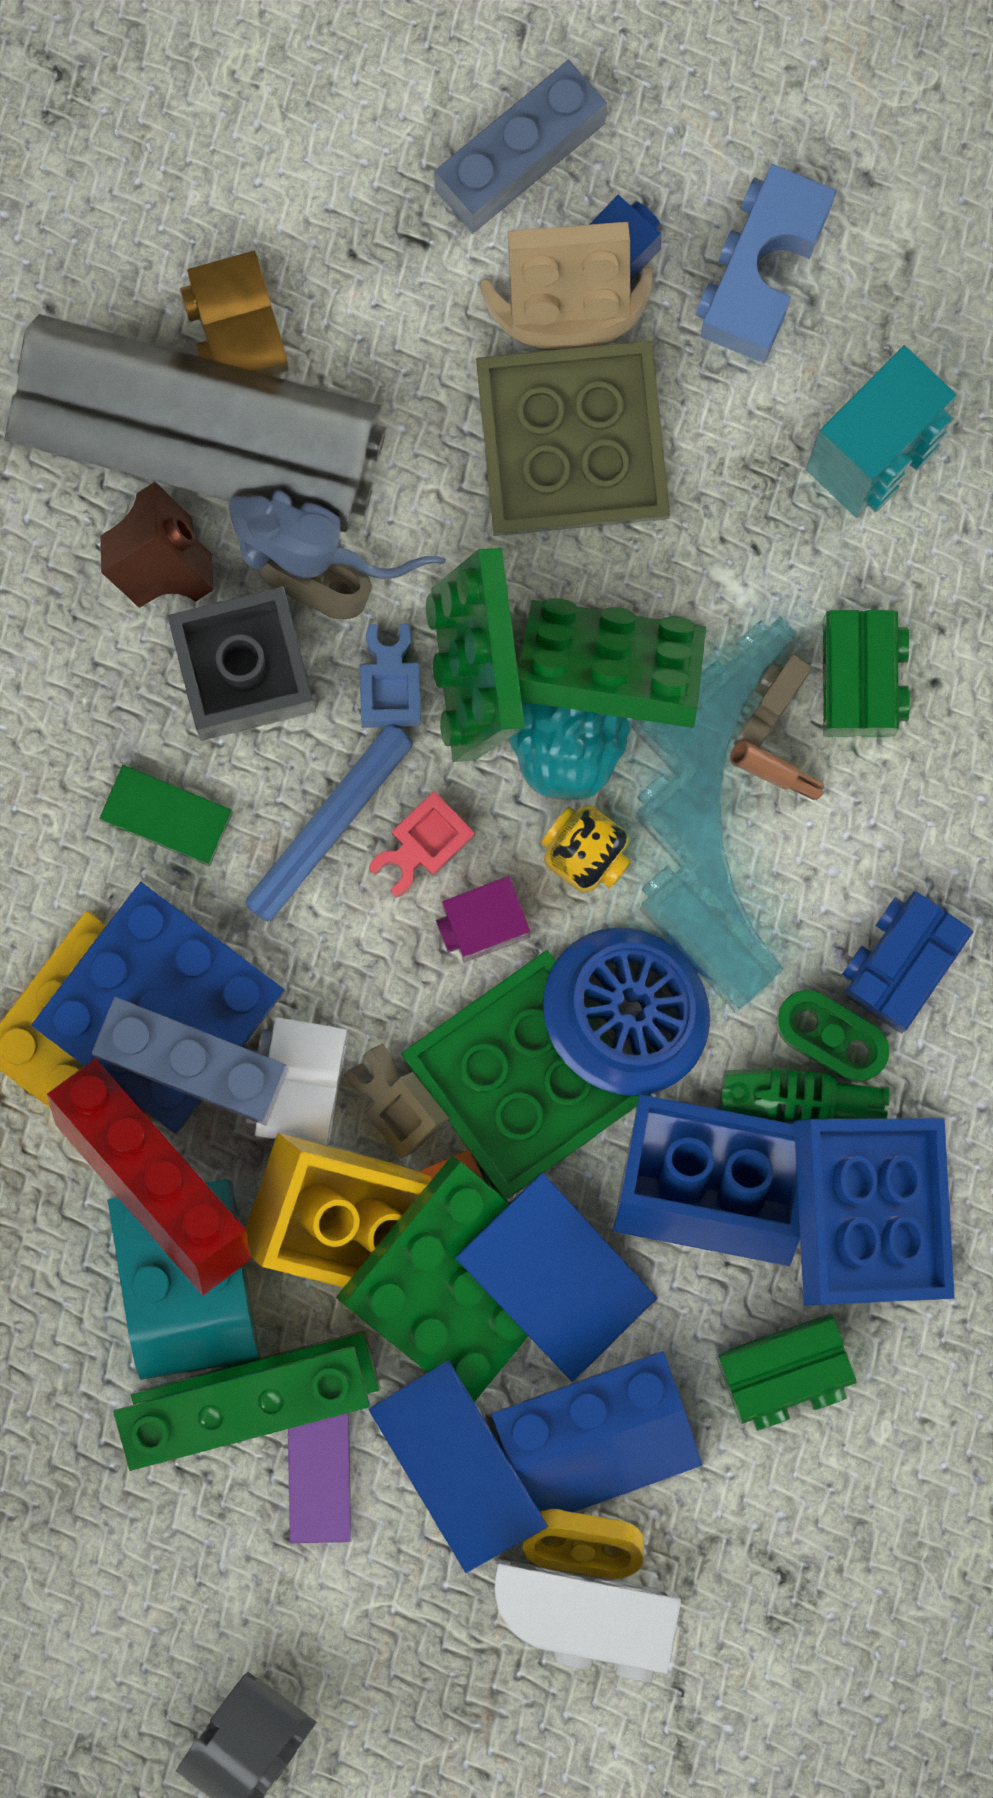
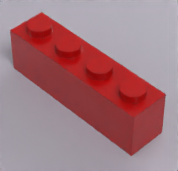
M96 1058L47 1093L57 1128L202 1296L251 1260L246 1229Z

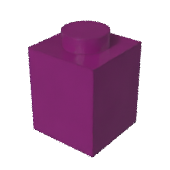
M510 876L442 901V907L446 916L435 920L447 952L450 953L459 949L464 963L530 938L531 934Z

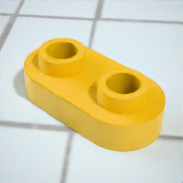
M548 1509L540 1511L548 1527L523 1541V1552L527 1559L535 1565L547 1569L607 1579H621L635 1574L643 1564L644 1538L642 1533L634 1525L619 1519L579 1514L560 1509Z

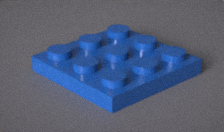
M140 881L31 1026L86 1066L95 1059L91 1054L112 1001L114 997H117L243 1047L283 995L285 989ZM98 1060L137 1106L176 1135L202 1102V1100Z
M945 1118L811 1119L794 1121L804 1306L955 1299Z

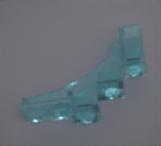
M781 616L769 627L760 620L737 641L736 645L741 652L726 666L719 660H716L701 673L694 728L632 719L631 728L675 774L671 780L664 774H661L637 796L643 805L637 810L635 819L681 867L674 873L666 866L641 889L648 898L642 902L640 911L735 1014L741 1011L784 970L755 932L735 891L723 846L720 803L726 752L738 717L761 678L768 671L772 663L776 662L793 644L797 634Z

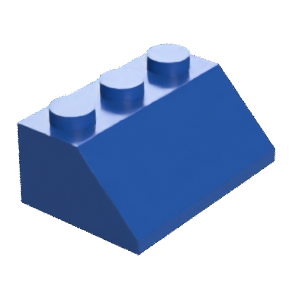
M640 1094L622 1176L613 1232L790 1266L800 1241L794 1124Z
M664 1351L491 1413L506 1457L539 1512L548 1509L577 1512L702 1466L690 1424Z

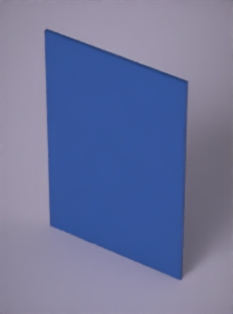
M543 1172L455 1257L571 1382L592 1364L657 1299L654 1293Z
M449 1360L368 1409L465 1573L548 1527Z

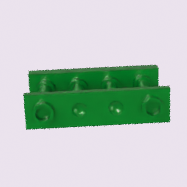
M362 1330L261 1357L256 1360L134 1391L131 1394L133 1405L115 1409L113 1413L129 1471L369 1408L370 1402L367 1394L378 1392L381 1386L366 1331Z

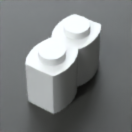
M276 1017L273 1031L262 1030L258 1053L286 1064L289 1070L267 1125L265 1126L246 1118V1124L256 1125L255 1137L257 1139L274 1142L279 1132L329 1146L348 1040L347 1029Z

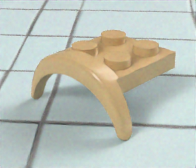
M628 222L508 231L511 305L499 296L489 279L480 281L482 296L489 312L507 334L513 339L534 348L561 350L604 345L628 332L638 321L649 300L653 281V268L644 267L637 286L630 293V236Z

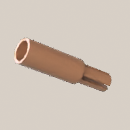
M739 741L732 749L730 760L734 766L785 790L791 789L812 800L819 799L824 793L821 791L824 789L822 781L799 771L796 765L747 741Z

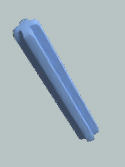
M388 725L384 728L246 898V905L253 913L267 922L276 916L412 748V740L405 732L394 725Z

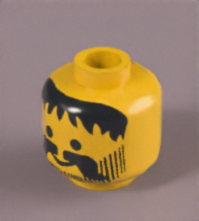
M591 805L582 806L577 811L568 806L540 843L547 848L544 855L545 865L581 893H589L595 890L601 883L611 889L632 862L623 855L630 840L627 831Z

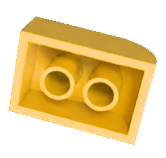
M278 1132L245 1227L251 1257L260 1266L344 1287L433 1177L394 1163Z

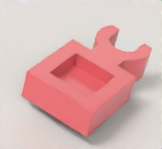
M433 791L391 831L392 836L402 846L397 851H385L378 854L372 860L369 872L375 876L387 865L399 867L402 871V878L390 890L391 894L398 898L409 891L414 881V871L420 865L434 877L476 836V833Z

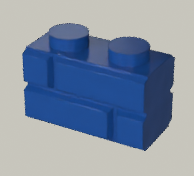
M913 891L905 903L896 896L875 925L884 932L872 951L861 945L841 974L851 981L843 994L901 1034L908 1029L974 932L970 927L915 891Z

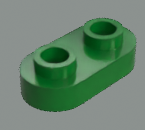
M813 990L795 992L782 1003L778 1010L776 1026L782 1040L791 1048L844 1080L856 1083L865 1082L877 1076L886 1066L889 1058V1044L883 1032L872 1023L824 994ZM809 1011L814 1014L817 1020V1026L814 1031L805 1033L796 1027L795 1017L799 1012ZM860 1042L866 1046L868 1057L864 1063L856 1064L848 1059L846 1050L850 1043Z

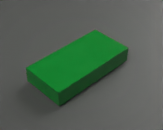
M122 764L99 819L103 823L210 867L233 811Z

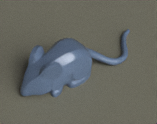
M278 490L274 492L271 501L261 496H234L229 500L231 521L240 540L242 557L251 568L257 570L264 567L271 558L287 573L301 579L317 577L323 574L330 565L337 564L350 566L374 578L393 579L426 564H443L446 561L445 558L439 556H424L395 568H379L367 563L357 553L338 547L340 518L323 507L312 503H305L301 509L292 507L291 498Z

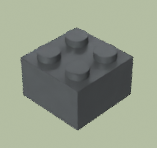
M284 586L167 615L195 728L201 741L316 712Z

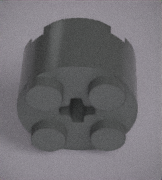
M247 1672L210 1719V1723L200 1738H197L176 1769V1772L209 1798H264L269 1788L283 1773L317 1722L268 1684Z

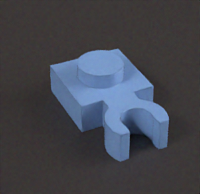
M400 623V639L393 646H384L378 641L376 624H369L367 628L366 647L370 656L377 661V664H360L361 728L386 727L388 725L397 727L421 726L419 663H402V659L407 656L411 647V631L407 623Z

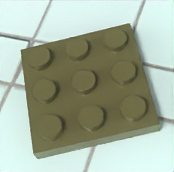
M652 341L476 358L493 536L669 519L670 510Z

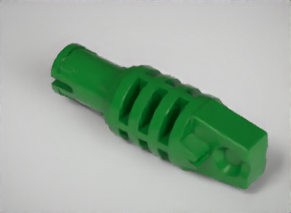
M778 1068L725 1070L721 1083L720 1105L726 1111L785 1123L833 1118L887 1119L888 1111L884 1109L885 1106H889L890 1094L889 1086L874 1087L836 1083V1077H831L830 1073Z

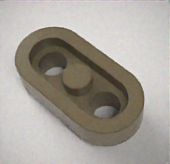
M271 558L264 567L257 570L260 578L272 588L284 586L286 595L328 617L336 619H351L360 615L366 606L372 588L368 575L350 566L341 564L330 565L323 574L309 579H301L287 573Z

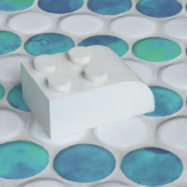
M498 1558L495 1571V1599L497 1607L505 1624L522 1641L536 1648L555 1652V1663L568 1667L591 1670L593 1660L614 1663L615 1675L652 1682L654 1671L668 1674L681 1598L676 1592L601 1577L547 1569L534 1564Z

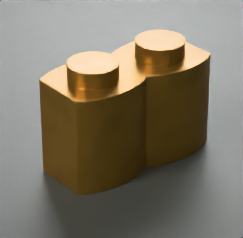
M255 250L187 269L190 285L181 287L180 292L189 322L200 319L206 341L196 343L205 378L216 375L222 390L288 371V361Z

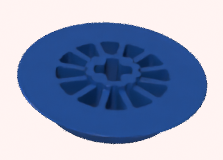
M622 927L602 929L589 933L572 943L560 955L552 967L546 982L543 1011L552 1044L572 1071L588 1083L602 1090L621 1095H646L664 1090L686 1076L703 1053L710 1027L709 1002L703 983L689 960L673 945L654 934ZM628 961L639 965L634 981L632 980ZM612 962L615 965L617 978L605 964ZM649 969L661 977V980L650 988L645 986ZM591 974L598 979L604 988L589 982ZM664 985L669 987L673 997L666 998L654 997V993ZM584 997L602 1005L587 1008L584 1006ZM624 998L628 1003L638 1001L642 1011L635 1018L631 1014L622 1016L618 1011V1006L624 1001ZM674 1008L677 1011V1019L657 1010ZM602 1018L605 1019L606 1024L597 1031H593L587 1019ZM657 1027L665 1031H668L672 1034V1038L669 1042L665 1039V1037L661 1034ZM610 1029L614 1030L616 1034L612 1047H609L600 1040V1036ZM626 1037L630 1039L633 1055L624 1054L622 1051ZM644 1037L655 1049V1053H647Z

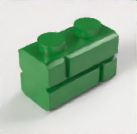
M826 611L823 618V736L892 737L899 730V721H909V686H898V663H908L909 628L898 627V611Z
M832 1314L821 1316L715 1354L739 1423L743 1424L753 1420L756 1431L791 1419L787 1408L810 1400L813 1410H817L847 1399L844 1387L857 1383Z

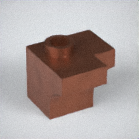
M155 481L136 493L134 505L126 517L100 536L101 573L139 608L153 599L166 594L183 595L196 602L214 590L212 553L195 538L192 517Z

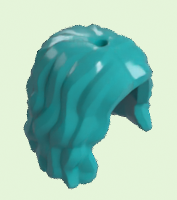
M522 702L525 728L508 740L518 758L520 772L526 783L536 793L549 798L579 800L588 799L596 795L597 792L608 784L617 761L624 754L632 719Z

